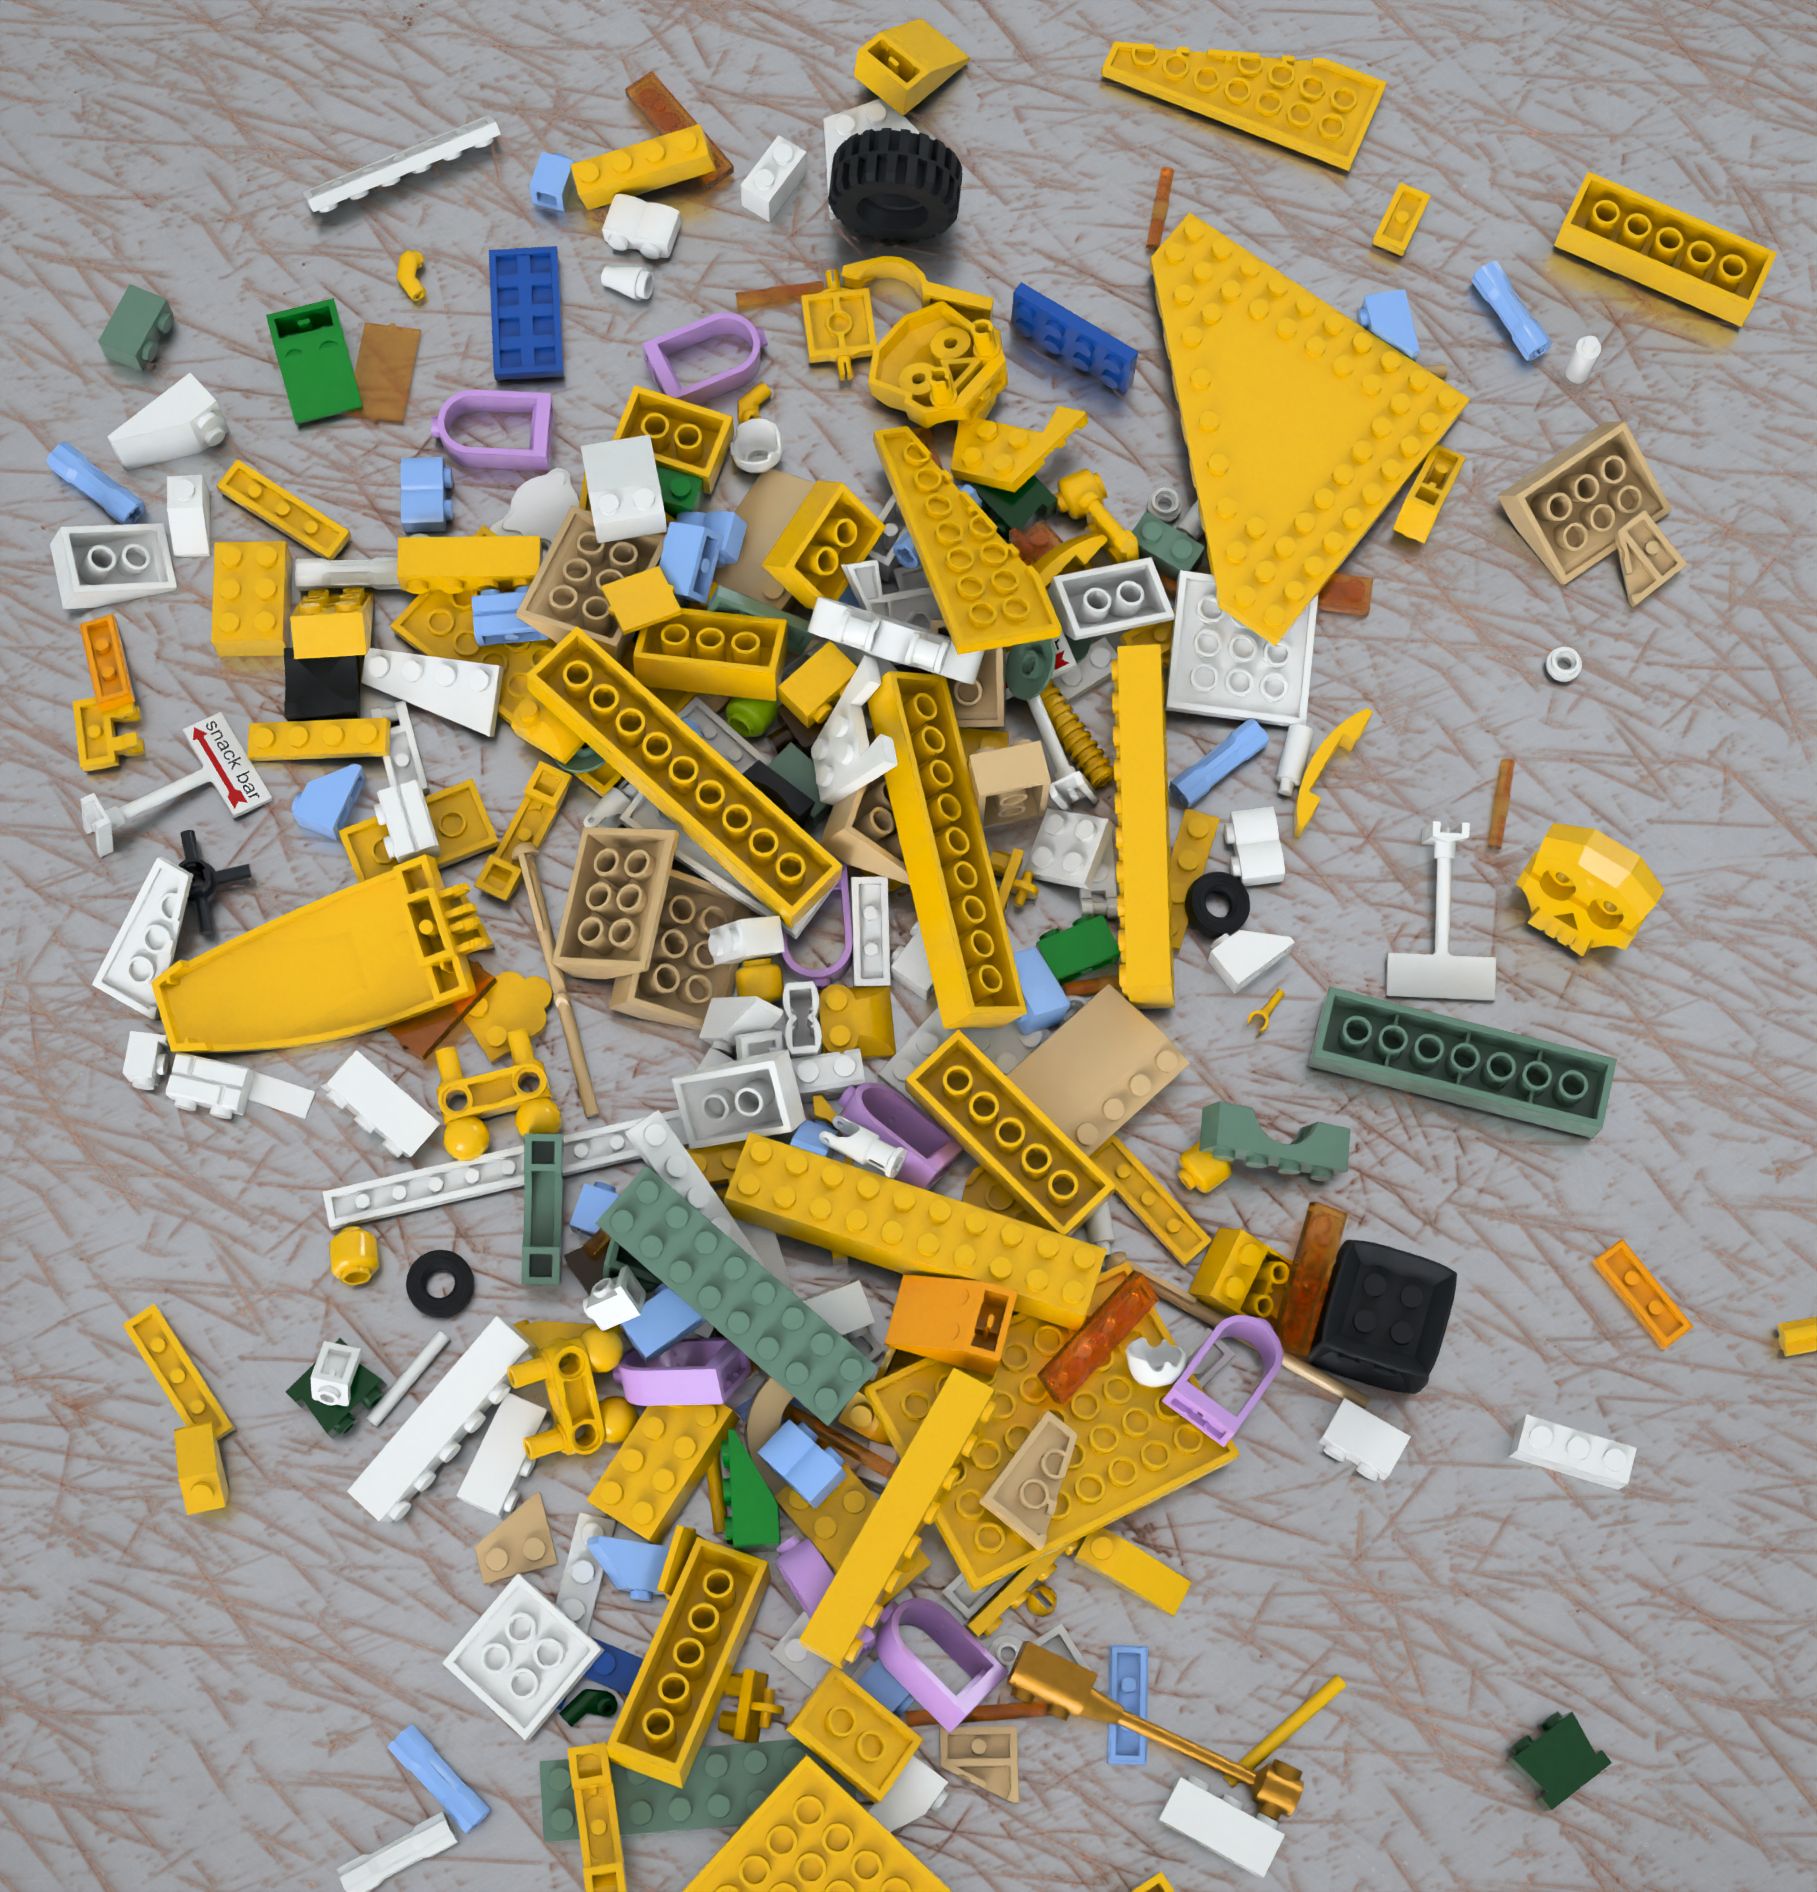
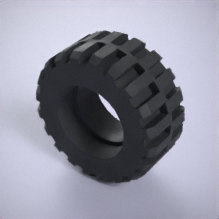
M882 128L881 131L865 130L861 135L856 133L850 136L834 153L828 196L829 205L836 218L840 219L844 226L854 228L855 232L861 235H871L873 239L877 240L882 238L889 239L890 242H900V240L918 242L922 238L928 240L934 238L936 234L941 235L957 219L963 175L962 166L950 147L946 148L944 143L938 139H930L929 135L911 133V130L901 129V131L892 130L891 128Z

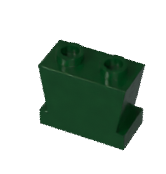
M1034 475L1016 492L977 483L970 485L976 489L979 498L982 500L981 509L998 527L997 533L1005 541L1008 540L1013 545H1017L1040 518L1046 522L1056 514L1058 499Z
M341 1338L335 1342L348 1346ZM315 1362L286 1393L301 1408L306 1404L332 1439L338 1434L342 1437L357 1423L355 1417L365 1407L371 1409L382 1399L385 1394L382 1390L387 1384L377 1375L359 1364L350 1387L351 1400L349 1405H326L312 1398L310 1377L316 1364Z
M1559 1711L1552 1714L1540 1724L1544 1731L1533 1739L1526 1735L1510 1747L1514 1754L1506 1760L1540 1793L1535 1800L1544 1812L1553 1810L1612 1763L1603 1750L1594 1752L1573 1712L1566 1713L1563 1716Z

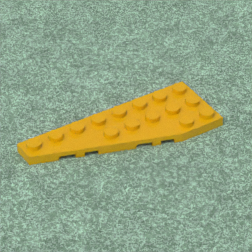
M1114 41L1101 69V76L1347 171H1350L1387 85V82L1325 58L1313 57L1312 61L1295 60V56L1282 55V58L1260 57V53L1208 49L1207 52L1189 51V47L1177 46L1176 50L1155 48L1154 44Z
M904 426L874 431L873 443L957 655L1060 637L1062 627L1039 573L1032 565L1027 566L1019 557L1020 551L1012 543L1007 544L997 533L998 527L965 490L961 492L954 485L952 475L946 469L941 470L931 459L932 453L910 428Z

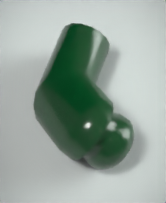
M584 1689L559 1714L573 1727L585 1714L600 1715L602 1717L612 1716L617 1710V1702L615 1696L608 1691Z

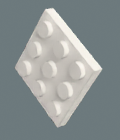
M517 1574L442 1664L524 1740H530L603 1653L604 1649L523 1575Z

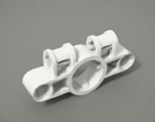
M821 596L817 597L807 630L815 635L861 649L872 655L927 670L968 684H975L985 652L983 650L957 655L951 637L932 632L900 619L873 613Z

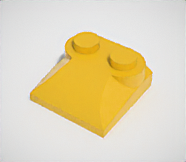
M530 692L514 710L511 725L514 733L565 765L585 743Z
M834 984L825 989L818 990L823 1054L832 1052L844 1054L845 1050L859 1048L862 1060L890 1058L896 1054L889 985L846 987Z

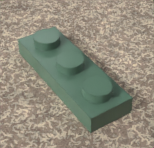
M721 585L717 587L706 605L705 611L787 620L788 650L799 655L803 654L815 634L807 631L809 621Z

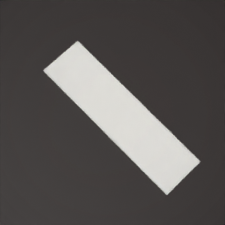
M217 1058V1060H216V1061H221V1062H225V1063H230V1062H227V1061H224V1060H221V1059H218V1058ZM251 1070L254 1073V1080L248 1100L303 1119L306 1118L315 1096V1091Z

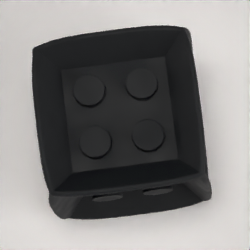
M1346 1240L1336 1254V1262L1329 1274L1311 1334L1307 1360L1326 1371L1371 1386L1395 1392L1417 1394L1427 1385L1429 1374L1440 1352L1455 1296L1457 1273L1433 1260L1389 1246L1361 1240Z

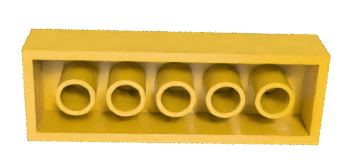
M1589 171L1554 246L1740 327L1743 326L1777 255V252Z
M959 1029L905 1079V1090L1044 1229L1070 1237L1114 1195L1116 1184Z
M700 1537L696 1538L606 1745L611 1763L683 1789L771 1580L768 1561Z

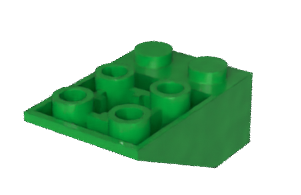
M334 298L266 315L295 424L363 408Z
M728 1429V1440H721L722 1463L724 1468H730V1478H723L724 1502L726 1506H731L732 1516L725 1517L727 1545L733 1544L735 1550L743 1553L777 1551L776 1549L781 1545L778 1503L735 1430Z

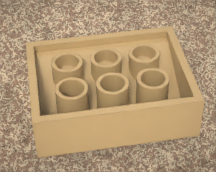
M1626 421L1604 422L1497 495L1513 526L1561 585L1567 584L1616 550L1617 544L1614 533L1644 509L1654 522L1672 511Z
M772 468L768 472L761 473L734 512L747 523L738 562L725 565L723 568L716 567L712 581L791 614L799 601L761 565L815 483Z
M571 505L516 612V617L557 643L561 642L578 626L613 659L621 664L636 631L623 635L614 615L611 616L609 614L610 606L602 592L601 586L659 566L665 536L651 534L597 543L592 512Z
M873 728L867 731L869 746L876 739ZM883 774L834 804L820 845L848 865L910 885Z
M583 827L552 960L553 965L574 978L609 979L649 970L679 837L677 830Z
M671 869L649 970L616 977L609 1008L640 1019L701 1031L711 999L732 997L735 985V972L739 966V963L714 965L713 956L708 948L709 929L740 919H749L751 909L712 883Z
M1107 984L1011 1070L1006 1077L1089 1157L1190 1063L1159 1028L1116 989Z

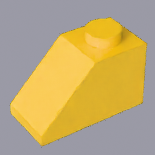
M209 1421L174 1429L178 1478L187 1515L225 1507L229 1488L213 1422Z

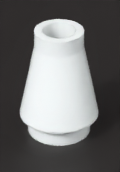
M605 266L601 276L602 286L610 287L637 301H640L642 298L649 299L655 283L653 272L647 271L646 267Z

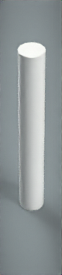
M439 1330L366 1416V1419L378 1427L451 1339Z

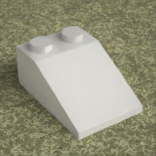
M189 373L107 437L122 467L127 471L201 453L209 446L213 447L219 444L224 439L225 434L229 432V429L217 401Z
M650 434L581 446L597 543L667 532L665 511Z
M164 523L60 527L50 543L63 609L102 607L174 591L177 588Z
M788 1049L754 1055L672 1078L690 1149L746 1140L749 1132L763 1137L788 1133L806 1121Z

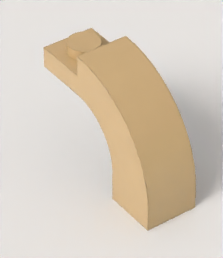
M769 1375L761 1383L751 1399L745 1418L744 1437L746 1450L768 1488L776 1495L788 1484L760 1458L757 1452L780 1429L782 1414L794 1396Z

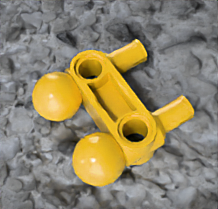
M518 1029L507 1033L513 1060L511 1067L469 1078L463 1077L456 1047H447L435 1051L442 1082L436 1088L443 1122L446 1126L443 1134V1144L446 1151L453 1158L461 1161H472L481 1157L487 1150L490 1142V1132L481 1119L517 1110L515 1126L522 1137H524L525 1133L557 1134L562 1124V1114L558 1105L551 1100L552 1095L544 1062L535 1059L527 1029ZM527 1077H536L540 1080L539 1087L533 1092L527 1093L520 1089L521 1082ZM456 1095L467 1097L468 1102L460 1111L449 1109V1102Z
M591 1326L583 1331L580 1337L568 1340L555 1338L540 1349L537 1358L507 1367L508 1379L514 1389L545 1379L554 1426L553 1429L523 1438V1447L530 1460L557 1451H561L566 1455L575 1453L591 1454L598 1450L604 1442L623 1443L639 1420V1414L634 1404L629 1403L621 1396L606 1397L598 1402L592 1372H609L619 1364L623 1357L624 1344L619 1334L613 1328L601 1331L598 1326ZM570 1353L568 1364L559 1368L561 1358L565 1354ZM585 1424V1432L581 1437L575 1439L576 1430Z

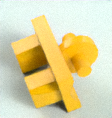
M1017 848L1013 849L1012 854L993 850L990 856L993 873L1003 877L1001 886H997L1003 914L1006 911L1012 893L1016 894L1013 905L1017 907H1023L1026 898L1036 899L1039 894V888L1031 884L1034 877L1032 872L1024 871L1021 880L1017 879L1024 854L1023 850Z
M744 1668L743 1673L730 1675L724 1691L725 1695L740 1697L737 1712L722 1711L718 1724L719 1731L732 1735L735 1740L754 1743L759 1741L760 1728L770 1729L772 1714L783 1715L784 1707L774 1705L776 1690L767 1688L769 1674Z

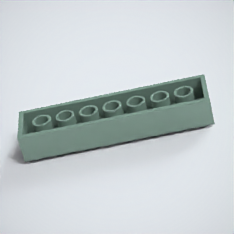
M1329 987L1323 1000L1308 1066L1594 1138L1603 1128L1617 1059Z
M647 1165L595 1223L827 1426L877 1370L878 1367Z
M798 1739L700 1747L683 1789L610 1762L621 1837L741 1826L806 1753L857 1800L856 1787ZM569 1760L540 1761L544 1842L580 1841Z

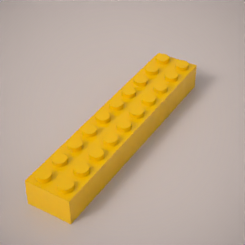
M578 626L526 674L527 688L530 693L776 916L780 915V920L790 929L841 879L843 865Z
M1160 644L1117 646L1118 659L1111 660V673L1115 691L1112 693L1113 714H1115L1116 725L1113 726L1114 747H1116L1114 778L1117 782L1115 813L1118 818V827L1115 828L1116 848H1118L1119 861H1116V872L1120 895H1117V909L1121 929H1123L1118 930V945L1122 963H1126L1119 965L1120 987H1122V996L1129 998L1130 1003L1136 1009L1175 1008L1166 710H1164L1165 670Z
M889 671L881 676L882 684L867 700L875 738L883 734L891 737L894 743L898 765L884 773L943 1028H1001L1027 1014V1009L947 679L939 674Z
M751 1132L748 1134L724 1198L725 1207L735 1219L904 1275L983 1281L1018 1291L1014 1311L1077 1332H1081L1107 1251L1105 1248Z

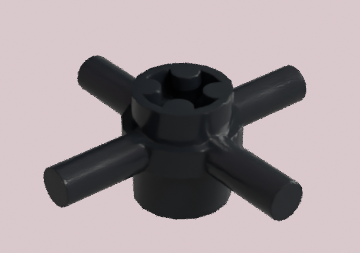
M186 830L180 833L185 860L178 866L193 874L187 903L194 905L199 934L207 936L214 933L209 902L216 897L219 885L252 878L250 864L215 871L209 863L200 859L195 831ZM201 875L204 883L201 886H194V876Z

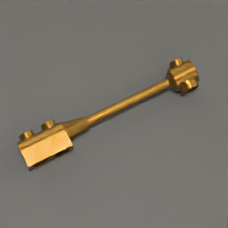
M1023 1641L1006 1681L1007 1685L1013 1687L1011 1696L1032 1705L1034 1698H1037L1048 1704L1045 1712L1064 1721H1067L1069 1715L1113 1725L1119 1724L1250 1786L1252 1801L1259 1803L1257 1812L1278 1821L1281 1814L1290 1817L1294 1812L1304 1787V1781L1300 1780L1303 1773L1301 1770L1274 1759L1272 1766L1267 1764L1259 1771H1253L1124 1710V1707L1118 1702L1093 1688L1098 1676L1097 1673L1029 1641Z

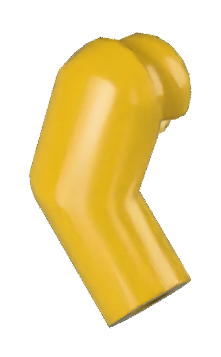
M406 250L399 257L396 278L413 301H418L427 292L416 277L417 269L422 267L424 258L417 250Z
M760 382L738 400L737 420L739 424L751 419H761V416H759V405L772 395L765 383Z

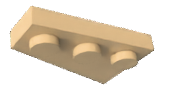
M1049 1410L1041 1416L979 1500L981 1505L1038 1551L1044 1547L1051 1516L1054 1515L1057 1505L1056 1499L1062 1480L1066 1476L1078 1436L1074 1430Z

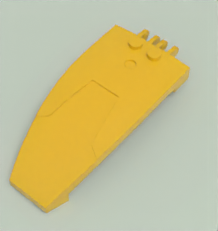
M424 854L394 866V870L330 894L282 915L189 961L180 959L151 982L171 1051L181 1053L248 1052L324 1043L391 1026L476 994V987L466 955L485 948L488 943L486 938L483 937L474 938L462 943L460 934L472 931L482 924L479 917L468 918L457 923L456 921L474 914L477 908L475 903H466L452 909L449 902L470 892L469 884L461 883L445 889L435 858Z

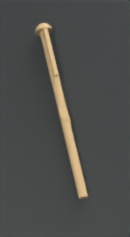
M523 842L513 849L512 860L519 861L554 993L555 1005L559 1012L585 1117H594L600 1113L563 970L552 964L556 943L533 858L539 854V850L532 843Z
M1114 1252L1106 1260V1271L1128 1261L1143 1288L1215 1328L1221 1321L1227 1318L1197 1301L1198 1298L1128 1260L1125 1258L1127 1254L1125 1252ZM1232 1337L1258 1352V1350L1248 1341L1238 1337ZM1282 1348V1366L1339 1398H1346L1359 1407L1366 1409L1370 1402V1397Z

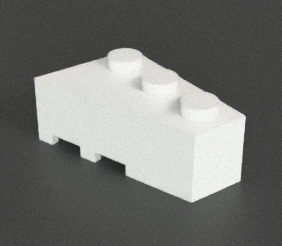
M357 1050L349 1053L320 1085L328 1092L326 1096L341 1109L346 1107L356 1115L354 1121L370 1134L374 1130L385 1140L382 1142V1145L397 1158L401 1154L405 1157H411L440 1125L434 1117Z

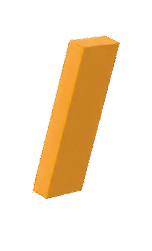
M114 614L79 624L96 703L100 712L135 702L118 623Z
M1623 1238L1591 1262L1662 1351L1694 1327Z

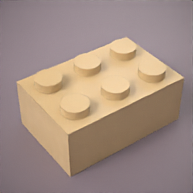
M1022 739L1011 743L1010 747L996 749L989 746L980 748L974 754L969 755L968 770L983 829L1045 816L1051 779L1041 740L1031 742L1030 739Z

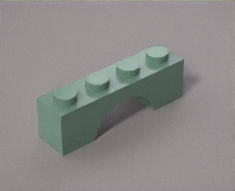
M1219 1101L1203 1107L1199 1151L1213 1154V1159L1219 1161H1234L1236 1158L1245 1160V1165L1249 1167L1266 1168L1270 1165L1278 1167V1172L1283 1174L1295 1175L1304 1172L1311 1174V1179L1331 1181L1333 1176L1348 1172L1351 1129L1316 1122L1300 1128L1295 1139L1290 1144H1282L1271 1139L1261 1129L1253 1108Z
M524 1134V1231L521 1284L560 1285L564 1134Z

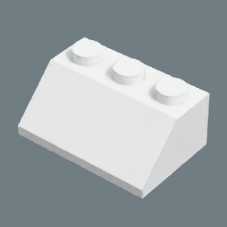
M1152 557L1054 576L1047 593L1064 634L1073 640L1171 621L1175 617Z

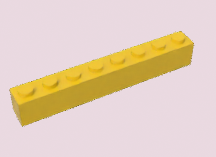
M955 1367L953 1368L799 1638L802 1647L842 1670L847 1661L855 1662L864 1645V1642L860 1640L867 1626L874 1628L883 1612L884 1607L879 1604L886 1592L892 1594L903 1576V1573L899 1571L906 1557L912 1559L921 1545L922 1538L918 1537L925 1523L932 1525L941 1509V1504L938 1503L944 1489L950 1492L960 1475V1470L956 1468L963 1455L969 1458L976 1448L979 1437L975 1434L981 1423L988 1424L994 1416L998 1404L994 1402L996 1399L995 1389Z

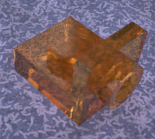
M1043 519L1022 533L1016 527L1009 531V544L1012 543L1020 551L1019 557L1027 566L1034 565L1047 552L1063 543L1061 538Z

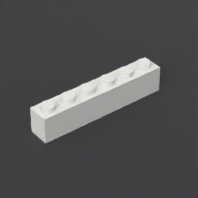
M496 1316L347 1492L379 1522L391 1523L393 1520L398 1521L410 1509L411 1504L409 1501L418 1491L422 1492L427 1489L436 1478L434 1472L443 1461L445 1463L449 1462L459 1452L461 1445L458 1443L468 1432L470 1434L475 1432L483 1424L486 1418L484 1413L493 1403L498 1404L509 1393L511 1387L509 1386L510 1381L507 1375V1367L534 1359L533 1355L539 1348L510 1321Z

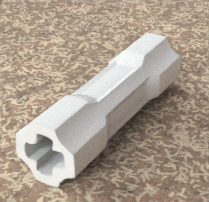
M376 557L371 560L296 559L295 583L298 591L351 587H372L377 590L401 589L397 578L398 557Z
M440 1812L416 1825L405 1836L371 1854H363L336 1870L346 1892H369L378 1887L384 1879L423 1858L437 1855L457 1844L458 1840L445 1813Z

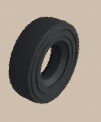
M1210 872L1196 879L1189 887L1185 898V910L1190 922L1198 931L1208 936L1220 937L1225 933L1230 935L1243 926L1250 912V899L1246 888L1236 877L1225 872ZM1210 892H1220L1228 899L1229 911L1225 917H1216L1208 911L1206 897Z
M434 1250L423 1254L412 1264L407 1274L406 1290L412 1304L423 1314L436 1318L449 1317L461 1311L470 1301L474 1291V1276L468 1263L458 1254L447 1250ZM436 1270L450 1272L455 1280L452 1292L442 1298L433 1297L426 1290V1280Z

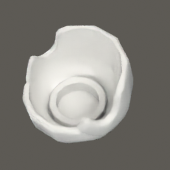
M751 419L741 423L736 428L734 443H730L731 456L736 466L749 473L768 472L780 461L783 454V441L777 425L768 419Z
M1144 1337L1138 1338L1129 1343L1126 1349L1127 1363L1133 1378L1139 1384L1145 1386L1161 1387L1172 1384L1179 1379L1187 1365L1186 1354L1181 1347L1169 1345L1165 1339L1162 1340L1159 1346L1152 1347Z

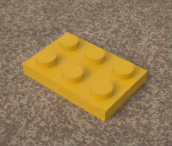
M835 1665L829 1667L786 1728L788 1732L875 1804L883 1800L924 1740Z

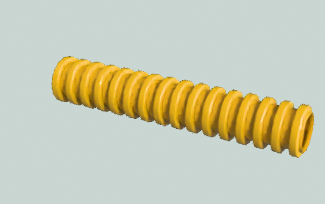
M1006 646L1007 653L1010 652L1012 646ZM1050 679L1040 697L1061 745H1065V753H1071L1070 760L1078 763L1076 765L1078 771L1084 772V777L1090 780L1089 783L1094 788H1100L1114 778V766H1110L1111 760L1108 757H1103V749L1097 748L1098 742L1091 740L1092 734L1090 731L1084 730L1085 724L1078 722V714H1072L1073 707L1066 705L1067 699L1064 696H1060V689L1054 688V681Z

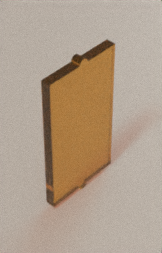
M365 322L355 369V378L363 408L349 411L347 416L371 419L373 423L378 421L404 423L421 336L420 329L398 327L395 323L382 325Z
M468 959L477 991L476 994L388 1026L385 1030L400 1042V1046L404 1050L409 1048L425 1060L497 983L495 977L483 970L482 965L478 961L472 962Z

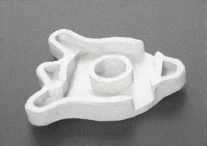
M555 468L546 475L532 478L523 483L515 492L508 513L503 519L493 524L490 530L497 536H540L542 546H546L549 549L571 505L579 508V499L571 485L569 472L562 468Z

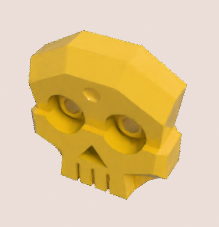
M944 301L904 315L873 348L868 385L873 397L888 407L907 412L909 420L927 429L937 423L948 420H962L971 427L980 417V413H983L989 407L988 404H991L997 398V394H1000L1009 384L1000 330L994 328L992 322L987 319H978L971 323Z
M1559 823L1552 824L1543 839L1539 852L1535 851L1515 883L1524 891L1532 913L1527 923L1540 931L1542 929L1545 930V934L1553 939L1557 937L1558 942L1564 946L1570 945L1569 949L1583 957L1590 948L1601 946H1615L1626 950L1644 922L1645 916L1658 903L1665 891L1640 855L1596 829Z

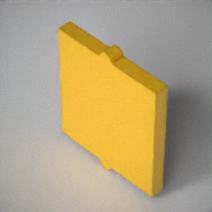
M660 566L601 586L602 592L610 606L609 614L611 616L614 615L623 635L682 614V610L674 596V586L668 584Z
M681 1525L676 1526L657 1587V1591L666 1595V1600H670L696 1538H703L696 1534V1529L686 1528Z

